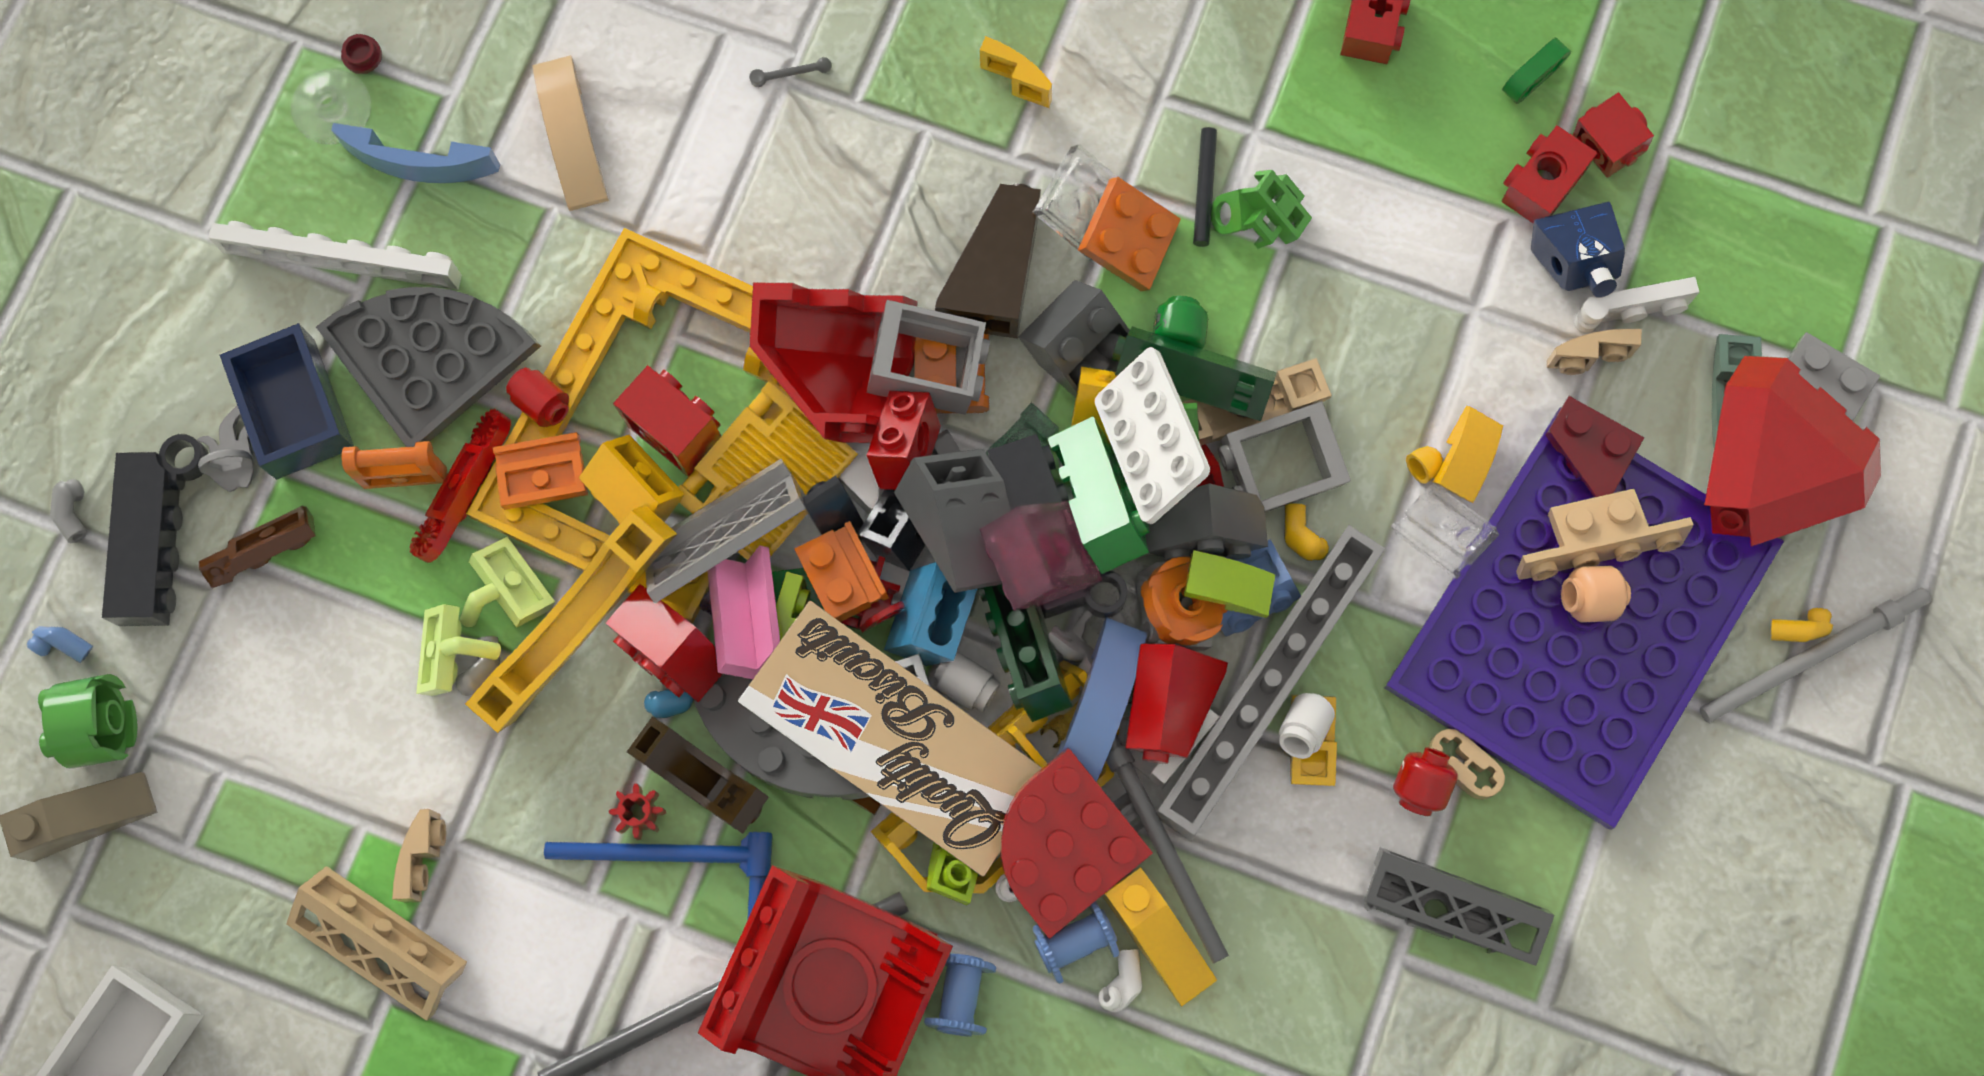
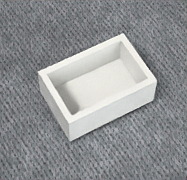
M111 966L36 1076H163L204 1015L134 968Z

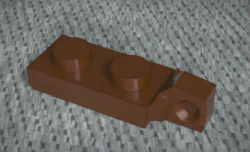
M302 505L228 541L227 548L200 560L199 570L211 588L233 582L234 576L248 568H260L267 564L273 556L288 549L297 550L306 545L311 538L316 536L314 518L307 506L304 507Z

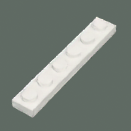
M229 221L228 225L212 223L208 236L222 253L455 290L459 289L462 274L451 258L436 252H428L426 256L411 254L409 250L398 246H387L386 250L372 248L371 245L359 240H347V244L333 242L330 238L315 233H310L307 237L294 236L291 232L277 227H269L268 231L256 230L252 226L238 221Z

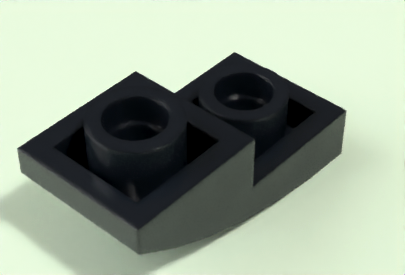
M836 475L828 481L815 484L807 492V495L803 497L806 507L805 511L820 535L831 530L835 532L845 527V523L849 521L857 534L864 524Z

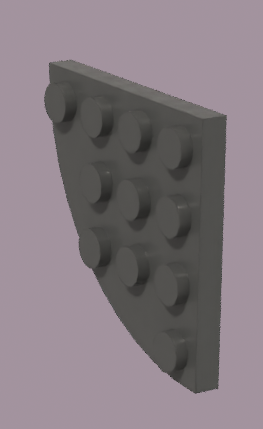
M407 287L388 290L386 294L373 297L364 302L355 301L333 313L316 326L406 447H413L416 442L431 441L541 347L528 330L496 307L468 294L434 287Z
M727 674L721 675L699 702L694 700L705 727L717 744L738 765L764 783L787 793L806 798H813L814 796L826 798L841 797L843 800H854L870 797L738 702L753 679Z

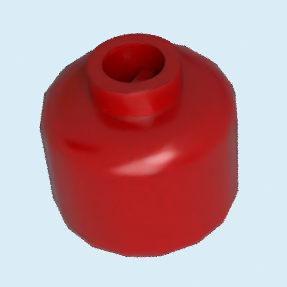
M1425 747L1423 753H1408L1403 759L1393 784L1394 792L1400 798L1399 804L1405 809L1422 816H1431L1432 812L1443 811L1448 805L1458 780L1457 771L1448 763L1450 757L1430 747Z

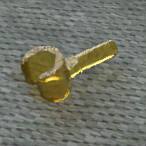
M1079 700L1064 715L1055 716L1041 728V736L1049 730H1052L1057 735L1058 741L1052 746L1053 748L1059 747L1061 741L1065 740Z

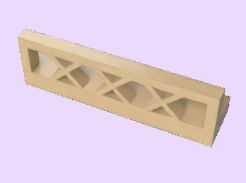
M327 866L298 888L286 925L426 1021L435 1014L444 990L463 973L467 961ZM306 908L317 915L321 926L315 925L304 917ZM341 933L352 939L356 950H352L344 944ZM375 958H380L386 962L392 974L388 975L382 971ZM410 982H415L429 992L427 1000L414 992Z

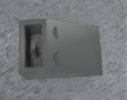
M976 449L913 458L894 494L954 593L1025 580L1027 574L1004 480L985 450Z

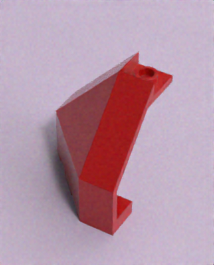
M753 282L749 347L824 439L844 443H871L887 397L866 393L884 307L887 300L916 307L918 301L898 295H862L849 289H808L795 283ZM898 333L890 372L905 376L910 375L915 361L916 337Z
M1744 356L1725 386L1704 506H1710L1712 534L1750 537L1752 547L1864 509L1881 477L1880 438L1867 427L1862 430L1845 415L1847 409L1823 388H1814L1799 374L1801 369L1788 358Z

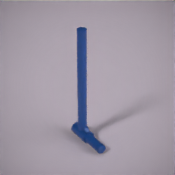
M749 832L741 840V846L546 842L544 858L552 860L740 863V868L746 874V877H749L748 920L771 869L772 833Z

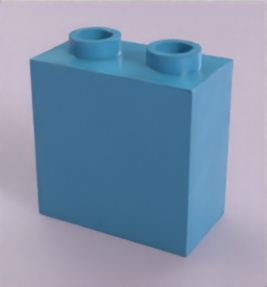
M936 562L910 570L900 600L903 601L905 608L895 616L884 650L903 658L919 654L924 666L954 661L977 589L954 593Z

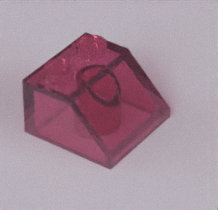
M1068 501L1018 506L980 529L985 541L986 552L994 562L1002 581L1003 592L1010 601L1013 610L1040 606L1102 581L1095 563L1082 544Z

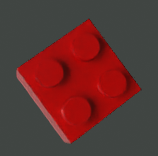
M647 365L613 402V405L629 429L689 477L697 464L721 437L718 431L721 424L713 417L715 412L697 396L690 400L680 390L683 386L670 373L662 370L658 374Z
M641 584L635 588L605 623L618 635L613 642L633 658L632 660L642 669L660 680L659 682L678 698L685 692L696 702H699L722 675V673H718L715 646L693 624L665 602L660 600L654 603L647 593V588Z

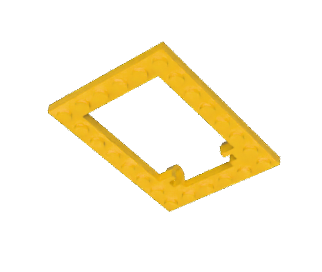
M624 228L544 372L548 379L568 394V414L557 425L540 427L522 412L504 445L563 434L626 318L652 329L656 322L652 314L655 303L664 307L670 296L750 333L753 286ZM749 347L745 355L743 370L764 382H768L771 379L783 389ZM774 402L761 418L771 425L783 409ZM495 461L466 514L471 519L584 571L610 535L543 503L504 510L500 505ZM715 485L711 490L708 498L716 490L717 487ZM646 571L627 593L631 594L639 584L647 588ZM708 571L661 599L692 624L710 592Z

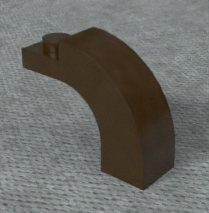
M651 717L627 750L629 755L742 834L750 824L757 820L763 805L769 798L758 788L716 762L654 717Z

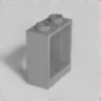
M887 300L880 321L866 393L887 397L889 391L930 392L935 408L965 415L971 400L978 402L982 391L984 377L978 376L977 371L979 364H985L990 346V340L983 339L986 322ZM898 333L966 348L960 387L890 372Z
M1322 401L1228 433L1220 439L1222 446L1218 447V453L1225 471H1232L1237 485L1232 487V489L1257 495L1265 507V513L1341 487L1351 481ZM1302 421L1323 480L1262 501L1241 442Z

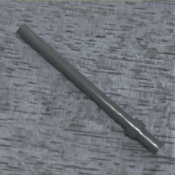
M1116 734L1106 762L1112 773L1117 772L1214 964L1228 957L1229 954L1132 765L1135 759L1130 749L1125 748L1126 745H1122Z

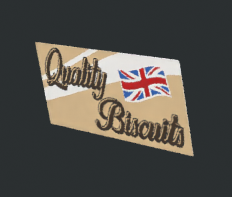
M812 601L806 604L738 700L744 707L981 876H985L1000 853L1003 821L1011 801L1020 788L1042 769L1038 764Z

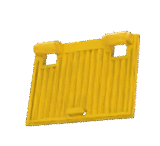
M770 379L752 403L742 411L694 468L695 470L684 483L679 485L678 488L685 494L679 503L694 514L781 458L806 496L807 492L815 484L828 481L835 475L838 478L858 453L847 443L824 439L787 392ZM775 402L783 411L769 425L761 417ZM709 480L717 488L703 503L695 495ZM803 510L798 513L797 516L795 515L739 550L738 553L748 561L759 546L769 548L771 557L807 515L806 511Z

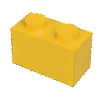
M630 434L603 442L579 476V479L590 490L593 497L606 507L619 524L631 510L646 505L665 522L685 495Z

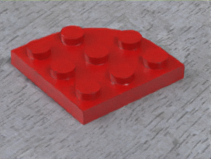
M1066 748L1020 788L1011 801L1003 821L1000 855L1005 877L1016 898L1049 939L1153 854L1069 748Z

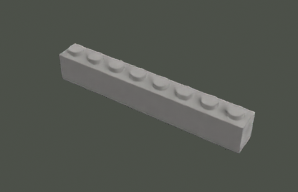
M1348 525L1158 809L1157 814L1163 823L1188 840H1193L1386 548Z

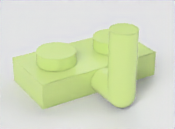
M508 536L472 553L469 563L486 586L469 594L460 617L462 625L465 627L475 626L483 606L494 600H497L516 628L552 610L555 604L554 599Z
M443 604L425 610L416 694L435 696L451 692L458 672L457 664L454 661L456 654L497 660L501 653V645L495 642L460 637L462 631L461 622L458 620L460 607Z

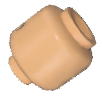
M1613 566L1578 567L1571 572L1561 588V600L1565 610L1570 612L1572 617L1579 622L1615 621L1623 614L1631 599V589L1628 582L1625 581L1621 572Z

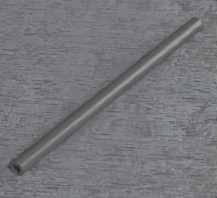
M900 892L873 904L897 916L909 912ZM720 981L537 1072L538 1076H581L705 1014Z

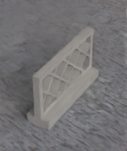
M782 458L671 527L677 535L646 570L647 593L654 603H657L806 509L803 501L805 493Z

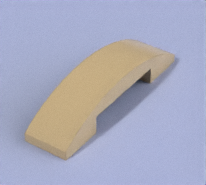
M572 56L532 65L550 148L569 211L609 201L580 95L582 93Z
M1315 358L1277 371L1261 421L1233 414L1227 410L1193 399L1182 403H1197L1199 443L1204 445L1220 441L1226 434L1321 401L1324 402L1330 399L1332 395L1318 360Z

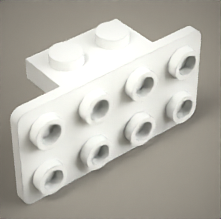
M1149 347L1098 393L1095 398V405L1142 521L1153 524L1209 475L1210 466L1161 353Z

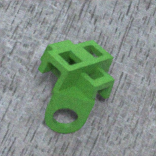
M1273 170L1257 171L1254 175L1259 182L1256 187L1223 193L1217 196L1212 204L1211 222L1215 231L1220 234H1232L1253 228L1259 235V238L1254 243L1257 249L1273 244L1278 236L1285 244L1297 240L1312 219L1311 215L1301 205V201L1305 197L1304 194L1287 174L1276 175ZM1224 203H1227L1231 210V218L1226 226L1220 218L1221 207ZM1265 215L1270 219L1268 224L1263 220Z

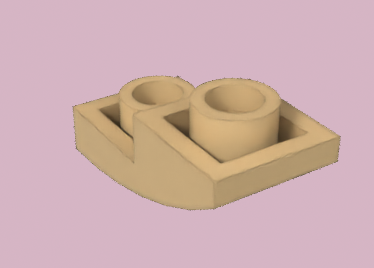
M1642 329L1605 330L1571 339L1554 349L1547 359V368L1559 369V372L1562 374L1578 375L1589 371L1599 356H1602V360L1607 362L1625 361L1627 358H1631L1641 346Z
M420 809L412 821L404 838L396 864L393 900L404 903L422 902V891L427 890L429 881L428 868L426 864H422L423 858L440 857V846H444L446 843V824L444 820H440V813L431 809Z

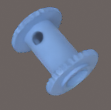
M1096 901L1089 906L1092 914L1063 927L1050 939L1047 935L1043 936L1038 924L1033 926L1032 930L1036 937L1034 942L1048 973H1052L1059 984L1064 982L1059 970L1060 968L1084 958L1100 948L1108 946L1114 958L1119 956L1120 952L1116 944L1118 940L1106 913L1103 909H1100Z
M950 954L945 964L947 969L939 1018H925L924 1023L926 1026L946 1034L966 1037L984 1035L987 1028L974 1024V1013L977 1007L982 973L996 972V966L978 957Z

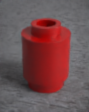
M525 367L518 370L508 381L506 392L510 395V401L540 427L557 425L568 414V394L540 371Z

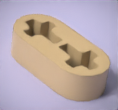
M1446 729L1432 738L1428 747L1441 752L1444 748L1439 744L1440 741L1447 744L1453 740L1458 744L1455 752L1465 762L1461 763L1456 757L1451 756L1448 763L1458 773L1456 784L1468 795L1475 799L1484 800L1491 798L1501 791L1505 780L1503 769L1467 736L1455 729ZM1470 765L1479 773L1485 769L1489 770L1492 774L1489 777V782L1493 785L1492 788L1487 785L1480 789L1477 788L1474 784L1477 776L1467 767Z

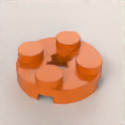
M1177 557L1157 567L1141 586V596L1144 601L1147 617L1158 632L1159 638L1166 644L1178 643L1184 646H1191L1204 642L1220 631L1223 624L1220 625L1223 614L1228 611L1224 609L1225 605L1194 598H1191L1193 604L1188 607L1189 611L1181 605L1179 593L1181 591L1184 596L1190 557Z

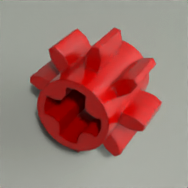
M637 783L633 786V793L624 795L619 791L616 792L620 802L617 808L609 810V814L619 817L621 820L615 829L617 832L623 834L631 827L633 828L632 834L634 838L641 840L643 830L659 831L655 822L657 816L666 814V810L654 805V802L659 797L658 792L652 790L646 796H643V790ZM635 803L641 806L642 811L646 814L641 820L633 817L634 814L630 810Z

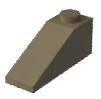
M139 772L37 800L0 815V824L10 857L35 862L158 812L146 774Z

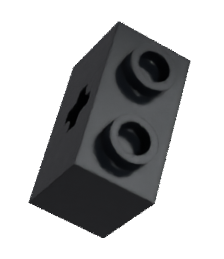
M885 489L857 535L876 558L879 556L885 557L886 562L910 571L924 549L925 543L894 494L895 490Z

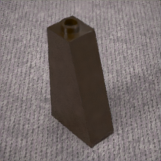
M1025 184L999 185L936 300L935 311L986 322L984 334L1018 339L1040 213L1041 189L1031 188Z

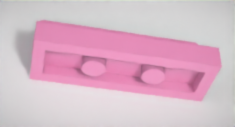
M759 546L746 563L725 559L708 570L718 673L754 679L780 642L769 548Z

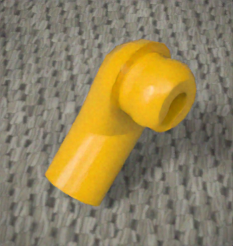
M1812 608L1808 611L1807 621L1772 619L1771 640L1807 642L1828 636L1834 626L1830 623L1832 614L1825 608Z

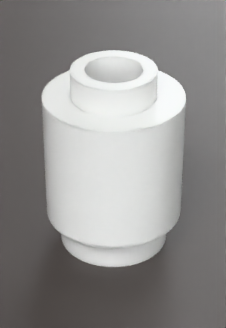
M957 653L954 661L941 663L934 674V678L939 680L937 690L972 711L976 708L982 713L989 706L1001 683L993 679V673L961 653Z
M1303 693L1295 697L1279 730L1280 745L1289 755L1304 759L1320 749L1335 717L1332 705L1323 696L1314 693Z

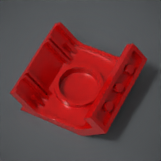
M772 865L698 1030V1034L721 1051L736 1054L738 1048L751 1051L806 1076H897L953 945L937 937L938 934L830 885Z

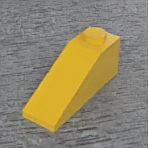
M1141 867L1104 894L1103 899L1181 1007L1217 981L1184 928Z

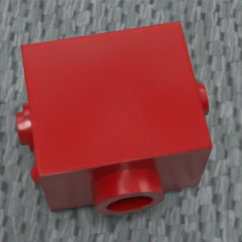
M1619 92L1599 106L1591 107L1584 116L1578 119L1573 132L1575 138L1597 152L1593 161L1607 178L1623 167L1631 166L1638 160L1639 156L1647 152L1654 134L1647 127V120L1643 113L1636 107L1631 108Z

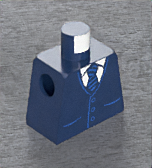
M1610 202L1534 220L1531 251L1563 290L1572 291L1589 286L1592 294L1597 298L1608 296L1616 289L1617 283L1615 280L1622 273L1625 246Z

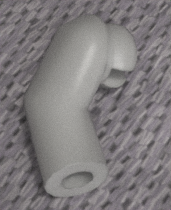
M70 479L67 482L60 481L52 489L50 516L68 543H76L87 535V530L73 511L74 502L82 500L85 493L82 484L76 479Z
M495 636L477 638V640L499 643L498 637ZM500 656L497 660L478 657L477 662L464 673L458 675L456 679L458 692L465 696L473 695L488 676L500 665Z

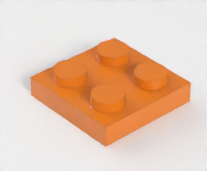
M1111 178L1103 192L1078 251L1138 290H1150L1181 219L1121 178Z

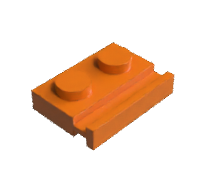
M578 433L493 447L496 457L495 467L501 507L504 510L588 495V488L579 479L585 467L580 447L581 439Z
M850 521L845 523V527L835 532L831 530L794 548L824 610L838 621L842 622L870 608L871 604L881 599L884 601L889 598Z

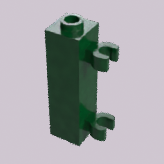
M1133 326L1127 338L1119 336L1112 356V360L1119 362L1115 375H1119L1147 348L1152 347L1161 353L1178 395L1227 410L1230 413L1243 417H1249L1258 421L1262 420L1275 381L1276 372Z

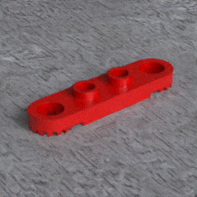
M495 408L485 412V417L483 415L480 417L482 422L479 423L477 421L475 424L478 428H473L470 443H465L424 515L428 517L427 520L424 521V525L421 524L419 526L420 532L416 530L414 533L417 537H412L411 541L413 543L409 547L411 548L410 553L426 563L433 562L441 555L459 522H462L468 516L466 513L472 504L471 500L492 468L491 464L495 459L493 447L502 446L509 434L511 419Z

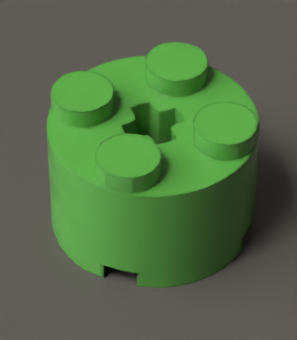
M105 674L58 683L49 689L40 691L38 704L42 712L43 733L39 738V746L43 755L47 758L54 757L59 764L69 769L125 759L128 754L124 753L126 748L134 747L137 740L138 724L133 700L124 701L119 690L126 688L124 683L115 675Z

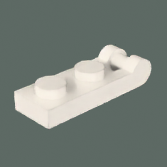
M1691 277L1616 291L1601 298L1589 297L1575 315L1574 325L1580 332L1591 333L1603 322L1622 319L1623 323H1633L1646 318L1647 314L1662 311L1664 316L1681 313L1688 309V305L1699 294L1696 278Z

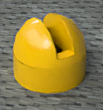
M1429 446L1418 448L1406 457V464L1410 473L1417 481L1423 484L1435 478L1444 462L1442 454L1436 448Z

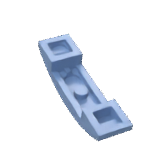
M333 123L331 129L342 146L354 157L378 171L401 179L425 183H456L489 176L499 172L500 163L490 147L451 141L448 156L385 147L373 129Z
M1105 618L1091 657L1093 662L1066 738L1061 741L1056 755L1058 756L1066 748H1069L1096 782L1108 757L1136 678L1140 644H1145L1147 633L1110 618Z

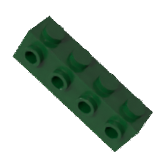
M1024 563L1027 574L1025 580L978 588L977 591L982 602L988 601L990 612L985 613V617L993 637L999 636L1002 647L997 648L996 652L1004 672H1010L1013 683L1007 686L1016 710L1024 708L1030 720L1034 722L1071 708L1073 704L1054 647L1048 640L1049 632Z

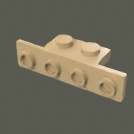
M1635 489L1551 507L1548 517L1559 547L1523 555L1516 572L1519 580L1532 577L1535 581H1541L1555 576L1558 571L1597 566L1601 561L1614 558L1619 562L1634 559L1642 552L1658 549L1659 552H1668L1683 545L1694 524L1691 517L1649 527Z

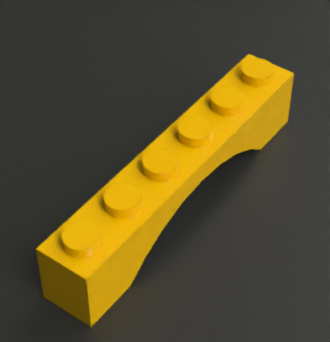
M646 505L631 510L602 544L592 561L561 600L526 639L488 676L465 705L497 733L514 723L674 539L677 533Z

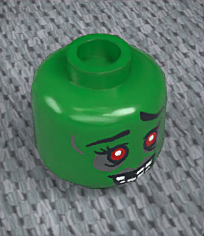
M1173 296L1156 309L1152 333L1203 349L1206 344L1209 320L1207 311L1192 297Z

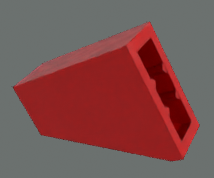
M1140 644L1125 748L1143 753V761L1158 764H1168L1169 757L1188 758L1227 672L1228 662L1175 644Z

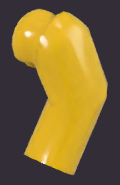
M1297 503L1285 505L1284 539L1287 546L1305 560L1324 559L1329 551L1328 542L1324 538H1319L1317 534L1306 527V505Z

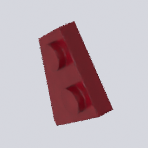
M1571 396L1567 397L1545 434L1555 450L1564 455L1567 466L1576 479L1579 477L1582 479L1594 498L1614 493L1645 438Z

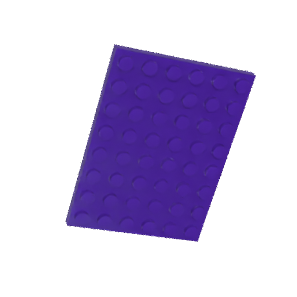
M1559 408L1384 689L1448 729L1459 731L1486 753L1607 829L1612 830L1618 824L1784 541L1780 538H1775L1751 547L1750 537L1712 534L1710 506H1704L1706 494L1636 453L1614 493L1635 489L1649 527L1691 517L1694 525L1683 545L1668 552H1659L1658 549L1642 552L1634 559L1619 562L1616 558L1601 561L1597 566H1613L1621 572L1631 589L1630 602L1623 614L1615 621H1577L1570 612L1565 610L1561 600L1563 582L1575 570L1574 568L1558 571L1555 576L1541 581H1535L1532 577L1519 580L1516 572L1523 555L1559 547L1548 517L1551 507L1594 498L1580 477L1576 479L1568 468L1564 455L1557 452L1545 436L1558 414Z

